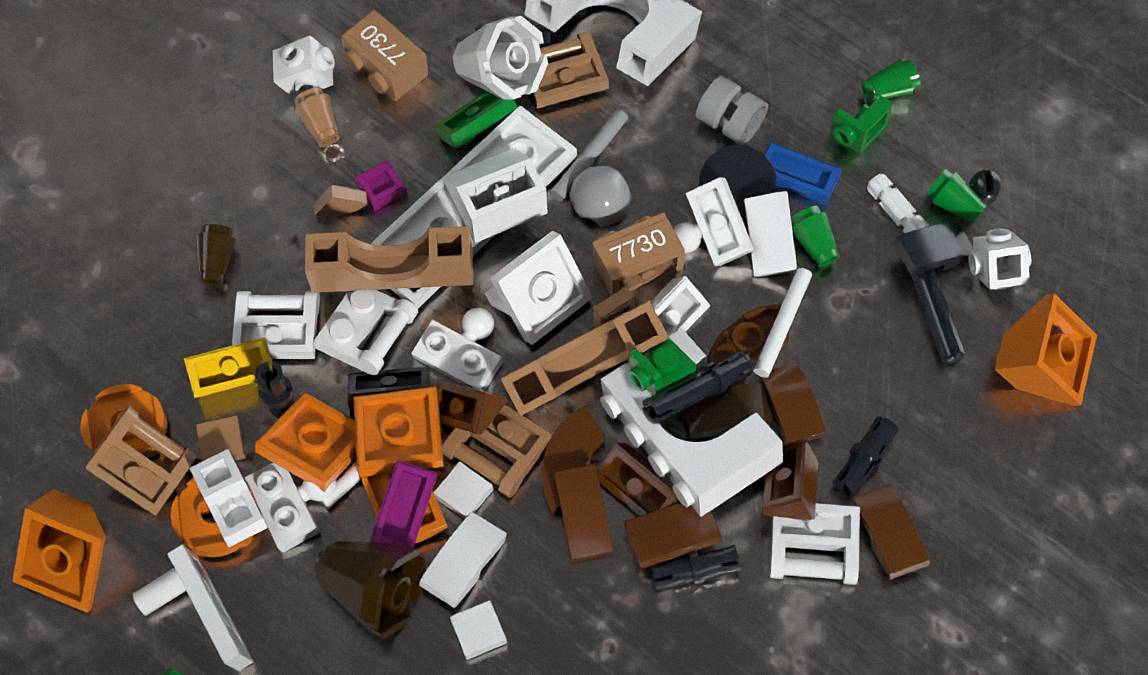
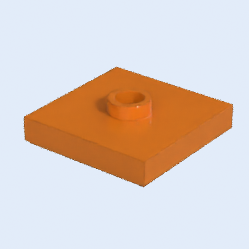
M436 386L354 397L357 471L360 477L393 473L397 460L424 469L444 467L439 399Z
M304 392L255 442V452L304 481L315 484L320 490L325 492L330 484L337 479L357 456L355 420Z

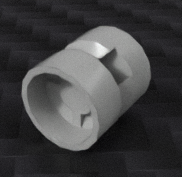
M722 75L716 78L703 94L696 110V118L713 129L722 127L724 136L739 145H745L762 124L768 110V103L751 92L741 94V87Z

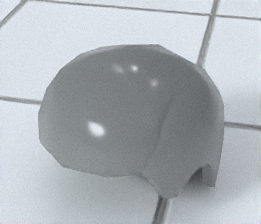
M608 166L584 169L572 182L569 192L571 204L580 218H589L600 227H607L620 222L631 208L632 196L624 177L619 171Z

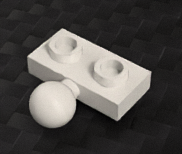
M719 177L686 193L698 224L682 222L673 228L685 249V253L695 251L703 238L714 266L724 265L755 251L726 178Z
M473 308L466 312L462 319L464 331L462 335L432 320L412 351L413 358L462 385L485 391L503 363L500 355L476 343L477 340L484 339L492 333L494 319L491 313L484 308Z
M273 462L245 477L271 535L282 553L320 533L306 501L310 499L322 501L329 498L336 489V480L330 484L325 492L315 484L304 480L303 484L298 487L292 473Z

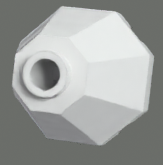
M510 16L488 23L458 43L452 56L455 72L466 81L503 100L522 97L520 95L536 92L548 65L546 53H541L539 44L544 43L542 32L522 16Z

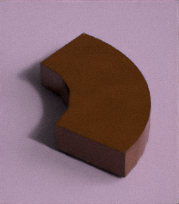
M782 304L767 305L742 314V317L733 322L728 328L723 329L712 345L707 364L721 362L738 351L745 352L753 362L761 354ZM789 331L786 335L782 347L788 346Z
M586 405L573 412L560 424L545 450L542 463V487L551 515L561 511L554 472L587 465L593 453L605 445L606 438Z

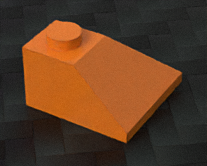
M1055 293L1047 294L1003 334L1000 349L996 356L995 370L1017 390L1068 405L1081 406L1097 334Z
M52 489L27 506L24 510L12 582L86 613L92 610L106 535L91 504Z

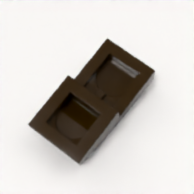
M763 383L728 386L726 392L718 396L713 394L680 411L687 438L721 436L756 412L767 425L774 420Z

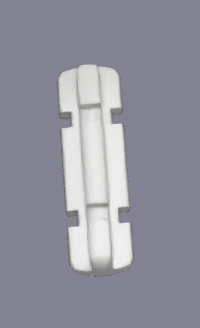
M881 173L868 182L867 190L876 200L881 199L879 204L899 227L902 225L905 227L902 230L904 233L929 227L921 215L914 214L916 212L915 208L897 188H891L893 183L885 174Z

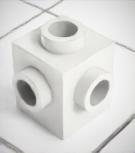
M311 35L273 50V82L294 99L305 90L311 88L324 89L333 85L334 57L327 47L321 45Z
M993 229L987 231L986 236L973 237L974 251L969 252V267L971 273L989 289L1003 290L1009 289L1012 286L1030 284L1029 267L1031 265V253L1028 244L1008 229Z

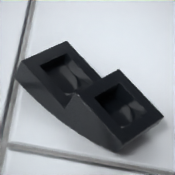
M956 223L934 225L896 236L893 243L912 276L936 267H940L943 272L969 262V252L974 251L962 228Z

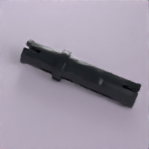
M738 351L716 364L714 362L702 366L700 372L644 399L642 405L645 406L642 408L643 413L649 422L658 424L712 394L718 396L726 392L728 386L753 373L751 369L753 363L750 357L743 351Z

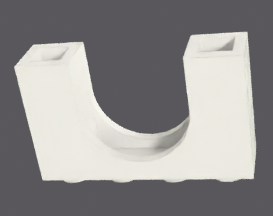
M526 0L524 15L556 32L575 13L589 6H612L629 13L637 20L639 25L622 40L616 68L648 86L695 40L702 11L683 0Z
M682 328L669 336L696 364V373L700 372L702 366L707 364L706 355ZM653 346V347L647 349L646 351H644V352L641 353V354H642V355L646 354V353L649 352L651 349H653L655 346ZM629 361L601 378L603 397L600 398V401L607 414L612 419L618 417L625 425L624 431L631 443L637 448L642 446L649 454L648 460L654 471L660 477L666 475L674 484L673 491L679 501L685 507L691 505L700 517L783 463L782 440L757 412L715 439L704 442L683 441L667 433L659 423L652 424L647 420L642 410L645 407L642 405V402L652 395L647 390L640 391L634 385L628 374L630 370Z

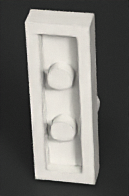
M184 545L168 553L174 566L173 569L132 594L140 611L147 616L187 591L224 664L240 671L254 662L201 560L196 553Z

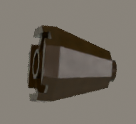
M337 541L320 551L315 560L314 568L316 571L315 578L321 586L369 632L385 639L405 626L410 615L403 614L402 612L408 601L417 605L422 596L423 588L419 586V583L426 572L427 563L424 558L418 556L420 552L417 548L404 543Z

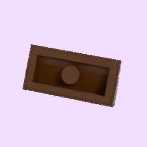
M438 380L436 383L440 423L478 435L485 431L508 400L506 396L443 380Z
M807 441L784 446L783 463L766 474L762 506L764 515L798 520L815 519L818 460Z
M616 443L597 469L599 482L638 516L680 503L673 491L674 484L666 475L660 477L654 471L650 462L627 443Z
M681 502L628 519L624 523L629 546L641 568L722 541L711 511L700 517L691 505L685 507Z

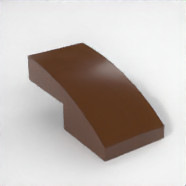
M799 363L772 369L767 378L759 376L760 382L764 384L771 411L775 414L785 446L825 437L827 430L822 415Z
M590 464L554 472V480L571 561L575 562L613 554L609 525L596 465Z
M892 484L853 497V506L860 507V520L871 537L872 550L890 580L930 565V559L920 535Z

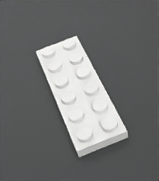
M520 105L444 176L516 148L531 159L546 187L577 158V149ZM443 177L371 244L382 246L401 245L420 238L428 228L466 226ZM471 236L473 256L494 236L476 243ZM440 287L399 288L391 290L401 299L412 302L418 309Z

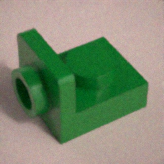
M880 95L870 106L865 104L858 111L855 118L841 108H838L833 113L830 132L840 144L851 147L860 154L888 125L893 103Z
M670 338L664 340L644 355L636 348L628 353L630 363L628 374L630 379L640 391L647 390L652 396L696 373V364Z

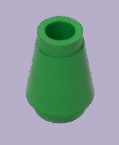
M898 59L868 79L861 81V87L867 102L870 103L875 101L880 95L886 99L911 95L914 89L921 87V82L911 59L905 61Z
M947 169L941 173L926 193L934 199L931 203L965 220L967 219L971 223L977 219L987 206L957 172L952 174Z
M815 205L798 212L791 218L793 235L812 259L816 261L818 267L826 266L840 257L826 212H821L819 207Z

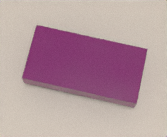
M400 460L396 461L370 542L404 543L414 547L438 475L437 472Z

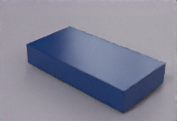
M770 142L764 155L772 162L777 177L776 187L827 206L842 169Z

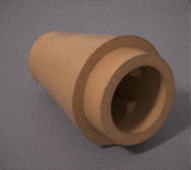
M311 88L300 93L294 99L296 105L294 112L317 141L319 147H328L336 143L340 136L329 95L324 94L321 88Z

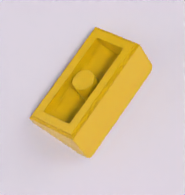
M265 337L184 358L194 398L257 382L255 377L256 369L264 362L268 361L270 368L273 369L272 357Z

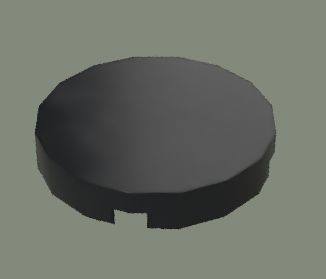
M730 145L718 149L707 158L700 171L698 187L719 177L726 178L743 222L747 221L744 199L776 193L777 177L772 162L761 151L748 145Z

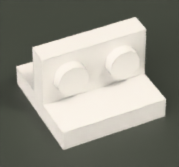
M551 231L490 277L494 286L485 292L491 306L510 315L524 341L532 345L593 298L561 234Z

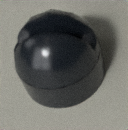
M982 170L973 175L969 186L981 198V201L989 204L994 202L1000 193L1001 179L992 170ZM986 181L989 182L991 191H986Z

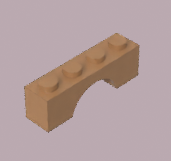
M470 227L428 228L420 238L409 243L392 246L364 243L353 238L347 232L305 234V273L311 292L473 285V251Z
M646 301L503 376L501 381L519 415L522 416L596 374L629 359L628 353L636 348L642 353L668 339L669 336L651 302Z

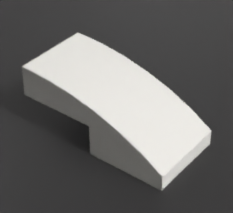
M229 449L189 468L228 547L268 528Z
M471 512L435 557L421 578L419 586L455 608L479 580L482 568L504 544L507 533Z

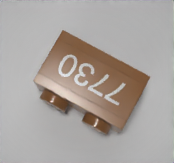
M375 10L341 36L344 48L343 58L347 65L355 72L360 70L364 73L377 92L380 94L385 92L395 102L429 75L426 53Z
M664 212L653 217L644 216L635 221L632 226L617 232L608 231L592 242V262L610 296L625 286L629 291H633L680 271L684 267L685 249Z

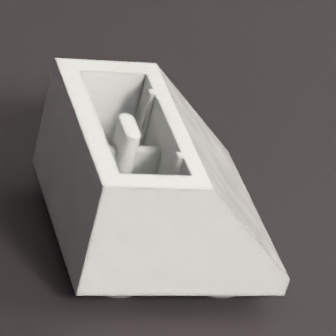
M516 148L443 176V180L466 226L470 227V234L475 243L548 214L546 188L531 159Z

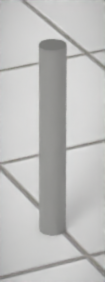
M617 109L553 187L550 193L556 200L563 201L570 192L574 179L584 169L593 164L625 124L628 116L624 111Z

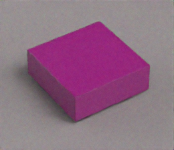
M388 159L354 177L358 189L366 192L367 202L374 212L408 195L406 186Z

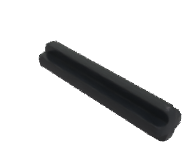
M933 268L912 276L942 362L944 364H952L961 361L965 352L935 269Z

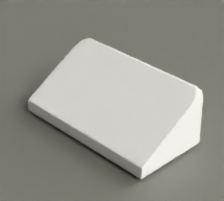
M787 191L744 199L748 235L755 250L750 252L753 277L795 272L797 264Z
M686 276L672 279L651 301L668 336L681 328L686 332L711 306Z

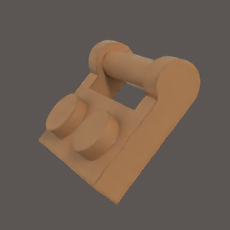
M589 31L577 34L575 39L540 48L541 53H546L548 61L580 52L582 54L548 63L537 91L531 93L537 108L609 88L608 76Z
M128 405L117 417L114 425L83 468L156 516L191 467L198 453L189 446L183 448L138 417L139 412ZM127 431H130L172 460L173 465L167 472L123 442L122 438Z
M504 405L481 435L455 428L444 442L442 450L444 456L451 460L457 458L498 485V491L510 498L516 493L524 477L547 448L552 434L526 417L520 416L512 408ZM471 435L513 462L514 465L507 472L467 446L465 442Z

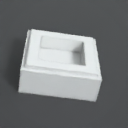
M459 462L434 491V495L439 502L465 520L471 512L475 513L491 494L493 485Z
M490 600L450 617L466 660L507 644L506 637Z

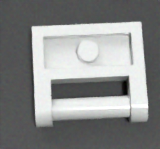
M377 290L348 291L314 339L315 349L368 374L377 375L384 365V356L405 325L412 323L419 311L412 302L406 299L397 300ZM384 315L390 316V320L371 348L362 351V347Z
M238 291L232 345L265 337L272 359H315L314 339L317 336L318 314L320 312L319 292L305 291V295H252L251 291ZM252 311H303V315L250 316Z
M816 503L814 520H798L772 516L769 577L783 579L784 575L841 579L843 584L857 585L860 507ZM785 547L844 552V561L833 562L785 558Z

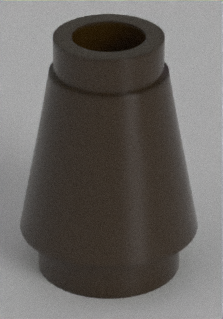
M205 224L201 226L200 233L196 235L199 282L206 285L223 284V277L225 276L236 242L232 237L233 230L219 224Z

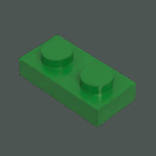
M486 91L433 127L439 139L458 148L473 142L476 136L488 127L503 122L507 115L518 107L514 99L503 100Z

